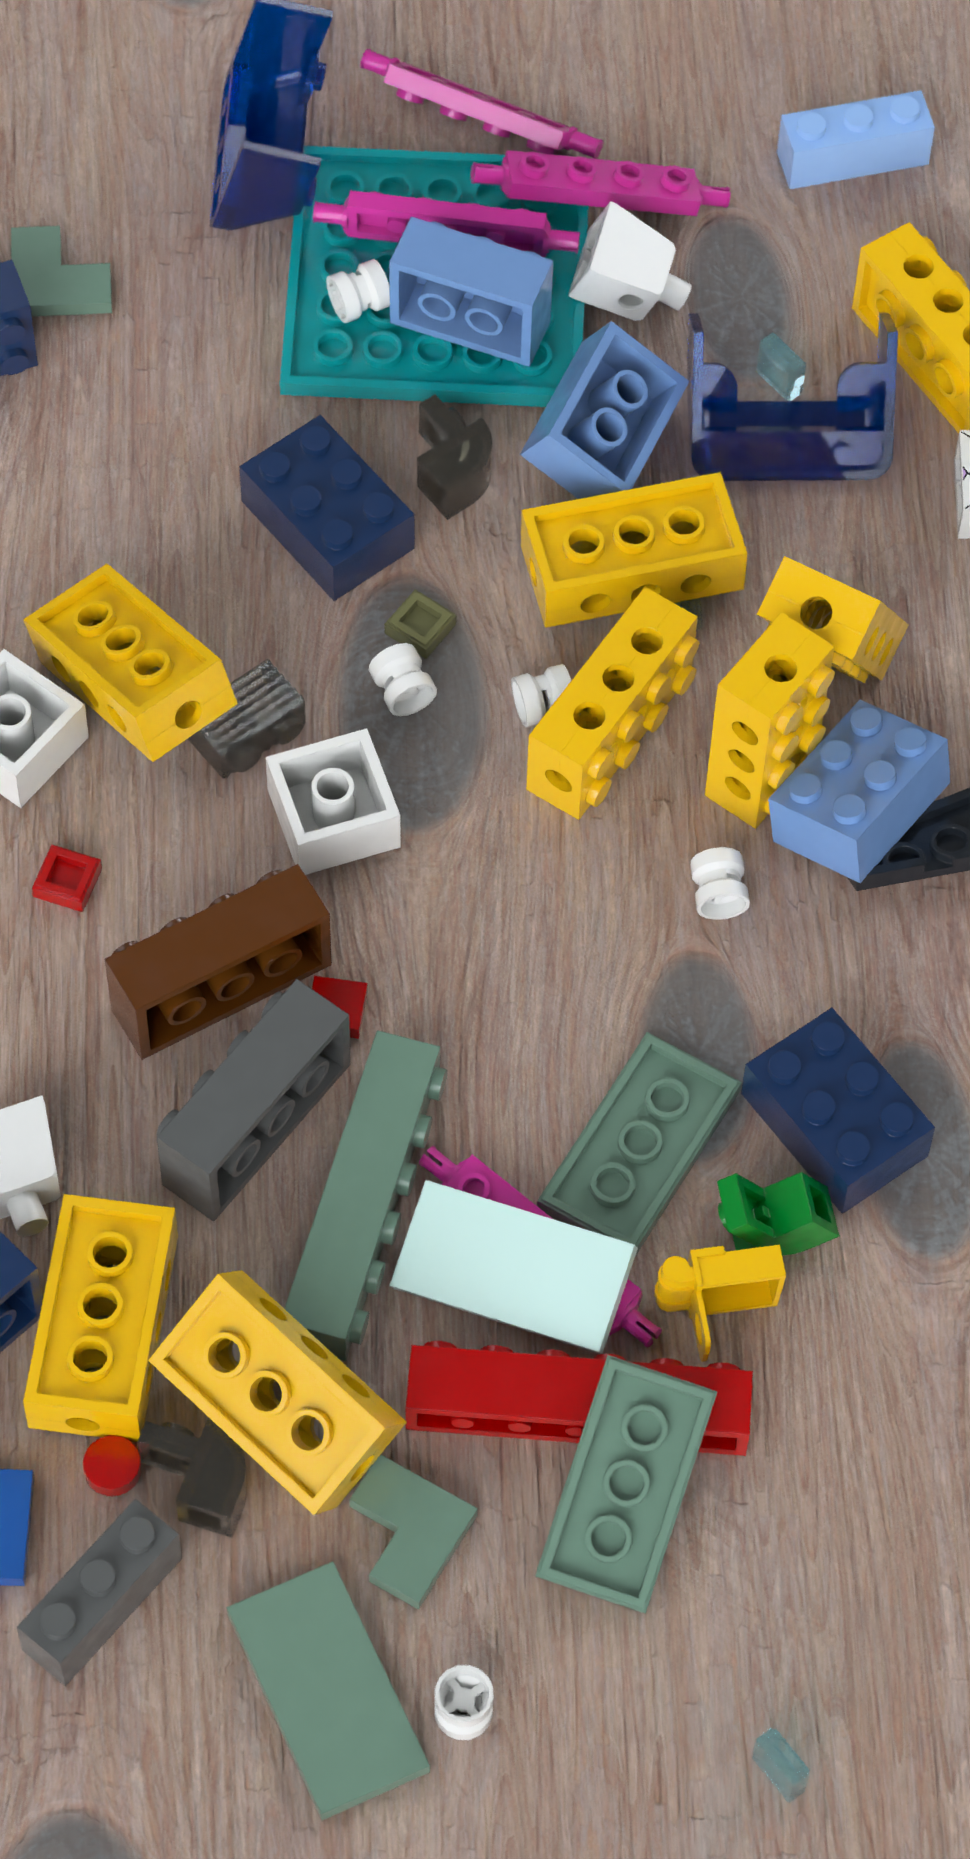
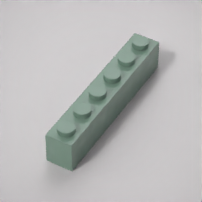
M379 1030L376 1032L284 1308L342 1361L347 1360L352 1343L361 1345L364 1339L370 1314L368 1311L363 1310L368 1293L377 1295L386 1265L385 1262L379 1261L384 1243L393 1246L401 1221V1213L395 1212L399 1196L409 1197L417 1165L410 1162L415 1147L424 1149L432 1125V1117L426 1115L431 1099L440 1101L448 1073L447 1069L440 1068V1046Z

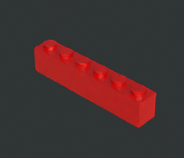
M430 1341L425 1343L424 1346L411 1345L405 1420L407 1421L405 1430L579 1443L607 1356L610 1355L625 1361L627 1360L616 1354H600L594 1358L570 1357L568 1353L554 1349L542 1350L537 1354L514 1353L512 1349L500 1345H488L480 1350L462 1349L446 1341ZM658 1358L650 1363L628 1361L718 1391L698 1452L746 1456L750 1436L753 1371L740 1370L738 1366L725 1362L712 1363L707 1367L684 1366L682 1362L671 1358Z

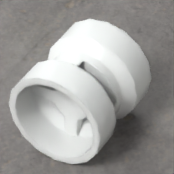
M375 259L359 264L356 273L348 274L340 271L328 276L326 279L331 303L343 323L360 318L362 312L367 310L368 307L375 311L390 307V285L384 270Z
M408 643L396 644L378 653L369 664V672L378 687L385 689L384 701L390 712L396 716H407L422 710L437 695V688L428 673L422 672L420 669L422 660L416 648Z
M560 664L548 667L544 674L535 677L528 673L512 677L511 687L514 703L524 727L537 725L571 682L565 665Z
M727 847L711 848L696 854L691 859L692 879L699 885V889L695 893L697 912L700 916L713 920L729 919L744 913L749 908L748 888L741 882L745 868L743 855L740 851Z
M457 1665L446 1670L438 1679L435 1687V1720L439 1728L451 1738L471 1740L480 1736L489 1727L492 1719L493 1686L489 1677L480 1669L470 1665ZM457 1710L460 1712H467V1714L458 1713Z

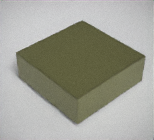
M415 589L386 621L384 632L400 644H412L418 654L427 659L456 626L457 615Z

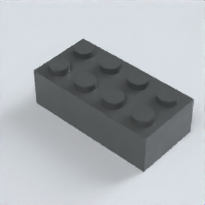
M298 979L294 981L285 993L278 991L269 999L262 1011V1019L250 1032L244 1030L236 1036L227 1051V1058L215 1072L212 1069L207 1070L196 1082L192 1090L191 1099L180 1111L177 1109L170 1111L157 1129L156 1138L162 1185L213 1222L350 1066L349 1014Z

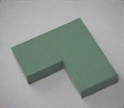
M60 226L11 228V260L13 259L30 303L32 316L112 313L110 263L62 265Z
M381 1454L371 1465L349 1499V1505L352 1509L395 1532L370 1572L369 1582L419 1610L478 1516V1508Z

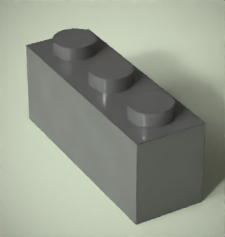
M134 1499L17 1626L22 1651L66 1686L180 1562L182 1553L179 1534L138 1500Z

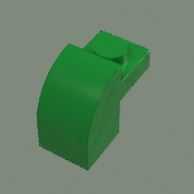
M799 1172L764 1188L737 1173L717 1181L721 1202L718 1204V1214L725 1229L732 1234L736 1250L780 1245L782 1256L809 1250L840 1237L828 1187L803 1172Z

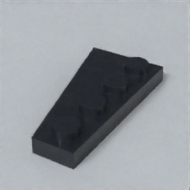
M970 787L934 801L886 853L883 859L866 875V878L861 883L848 878L855 890L860 891L970 871Z

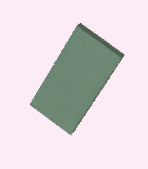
M647 1032L537 1200V1206L550 1217L560 1222L634 1244L638 1248L637 1255L741 1091L742 1082Z
M610 1355L607 1356L535 1577L644 1614L646 1613L718 1391Z
M333 1561L226 1607L230 1622L321 1820H325L430 1772L427 1758Z

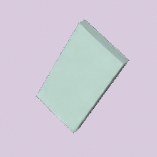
M425 1180L389 1286L597 1354H603L638 1248L634 1244Z

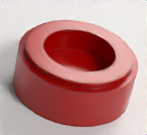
M109 1435L97 1439L87 1448L83 1458L86 1481L95 1492L101 1495L119 1496L125 1494L140 1479L142 1468L139 1452L136 1446L124 1437Z

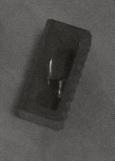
M269 659L261 662L230 683L238 703L237 705L188 738L192 745L223 779L228 778L231 773H236V771L242 773L251 769L259 761L264 751H269L273 745L278 743L284 745L291 742L300 734L303 726L306 724L305 700L303 696L298 694L296 688L292 687L290 682L285 679L282 673H279L277 667L273 666Z

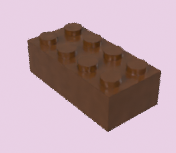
M299 864L284 871H271L261 877L255 885L237 894L229 893L215 899L207 909L188 918H176L168 922L160 932L140 942H127L118 947L111 956L105 958L111 1010L139 1057L143 1060L291 986L296 979L301 981L331 966L330 913Z

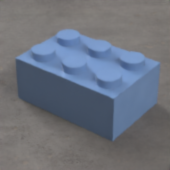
M411 216L389 261L390 323L530 367L551 321L553 260L543 258L535 252L521 251L495 243L487 237H476L447 228L438 222H428Z
M611 321L582 341L520 455L578 499L632 489L689 381Z
M859 700L769 797L773 842L861 883L866 878V875L883 859L886 853L950 784L948 739L863 700Z

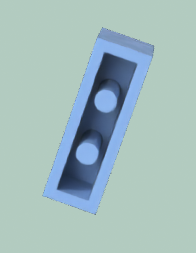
M922 90L781 115L777 154L790 190L929 165L935 126Z

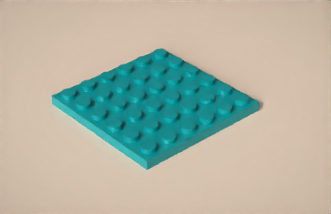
M300 145L280 373V395L546 407L583 341L584 302L575 300L568 295L587 237L589 206L511 199L506 197L499 185L471 183V168L474 162L501 165L505 155ZM350 190L380 192L386 195L411 198L426 197L437 201L463 204L476 203L488 207L514 210L527 209L531 212L547 213V220L551 225V229L580 232L578 253L549 249L544 257L553 260L551 321L530 367L390 323V307L379 311L368 307L367 310L362 312L360 318L343 323L331 303L326 285L327 277L340 271L348 274L356 273L359 264L375 259L384 270L390 285L389 261L398 243L348 237L342 225L313 222L315 201L344 205Z

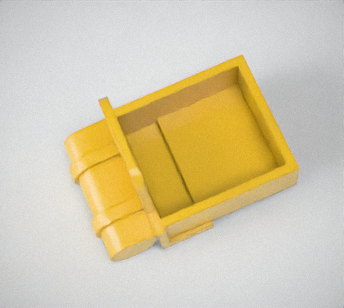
M780 1245L727 1252L724 1250V1246L690 1250L688 1261L680 1256H672L667 1258L663 1265H661L654 1288L657 1306L666 1312L688 1310L689 1319L692 1318L701 1362L708 1360L711 1348L706 1315L778 1306L786 1278Z

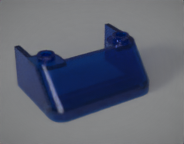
M254 0L229 66L222 92L210 227L227 231L237 230L296 216L301 213L303 206H312L317 186L316 175L321 165V158L304 154L307 109L313 90L320 92L324 83L326 63L319 61L320 48L332 21L333 10L290 0Z
M688 313L687 380L689 383L687 385L689 441L690 457L696 472L700 476L721 472L723 481L874 480L884 475L893 461L898 331L890 314L879 313L877 362H857L846 367L837 380L836 401H737L738 387L732 371L720 363L703 362L704 331L698 313Z

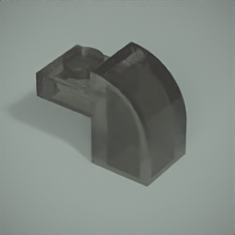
M434 394L419 404V434L432 449L417 457V487L448 520L474 504L487 490L491 479L492 436L483 418L466 426L461 414L453 407L448 409Z
M210 1418L207 1419L200 1438L194 1437V1433L191 1430L177 1423L164 1422L160 1426L145 1421L138 1439L141 1463L184 1476L176 1498L178 1521L233 1538L246 1503L248 1491L246 1464L242 1448Z

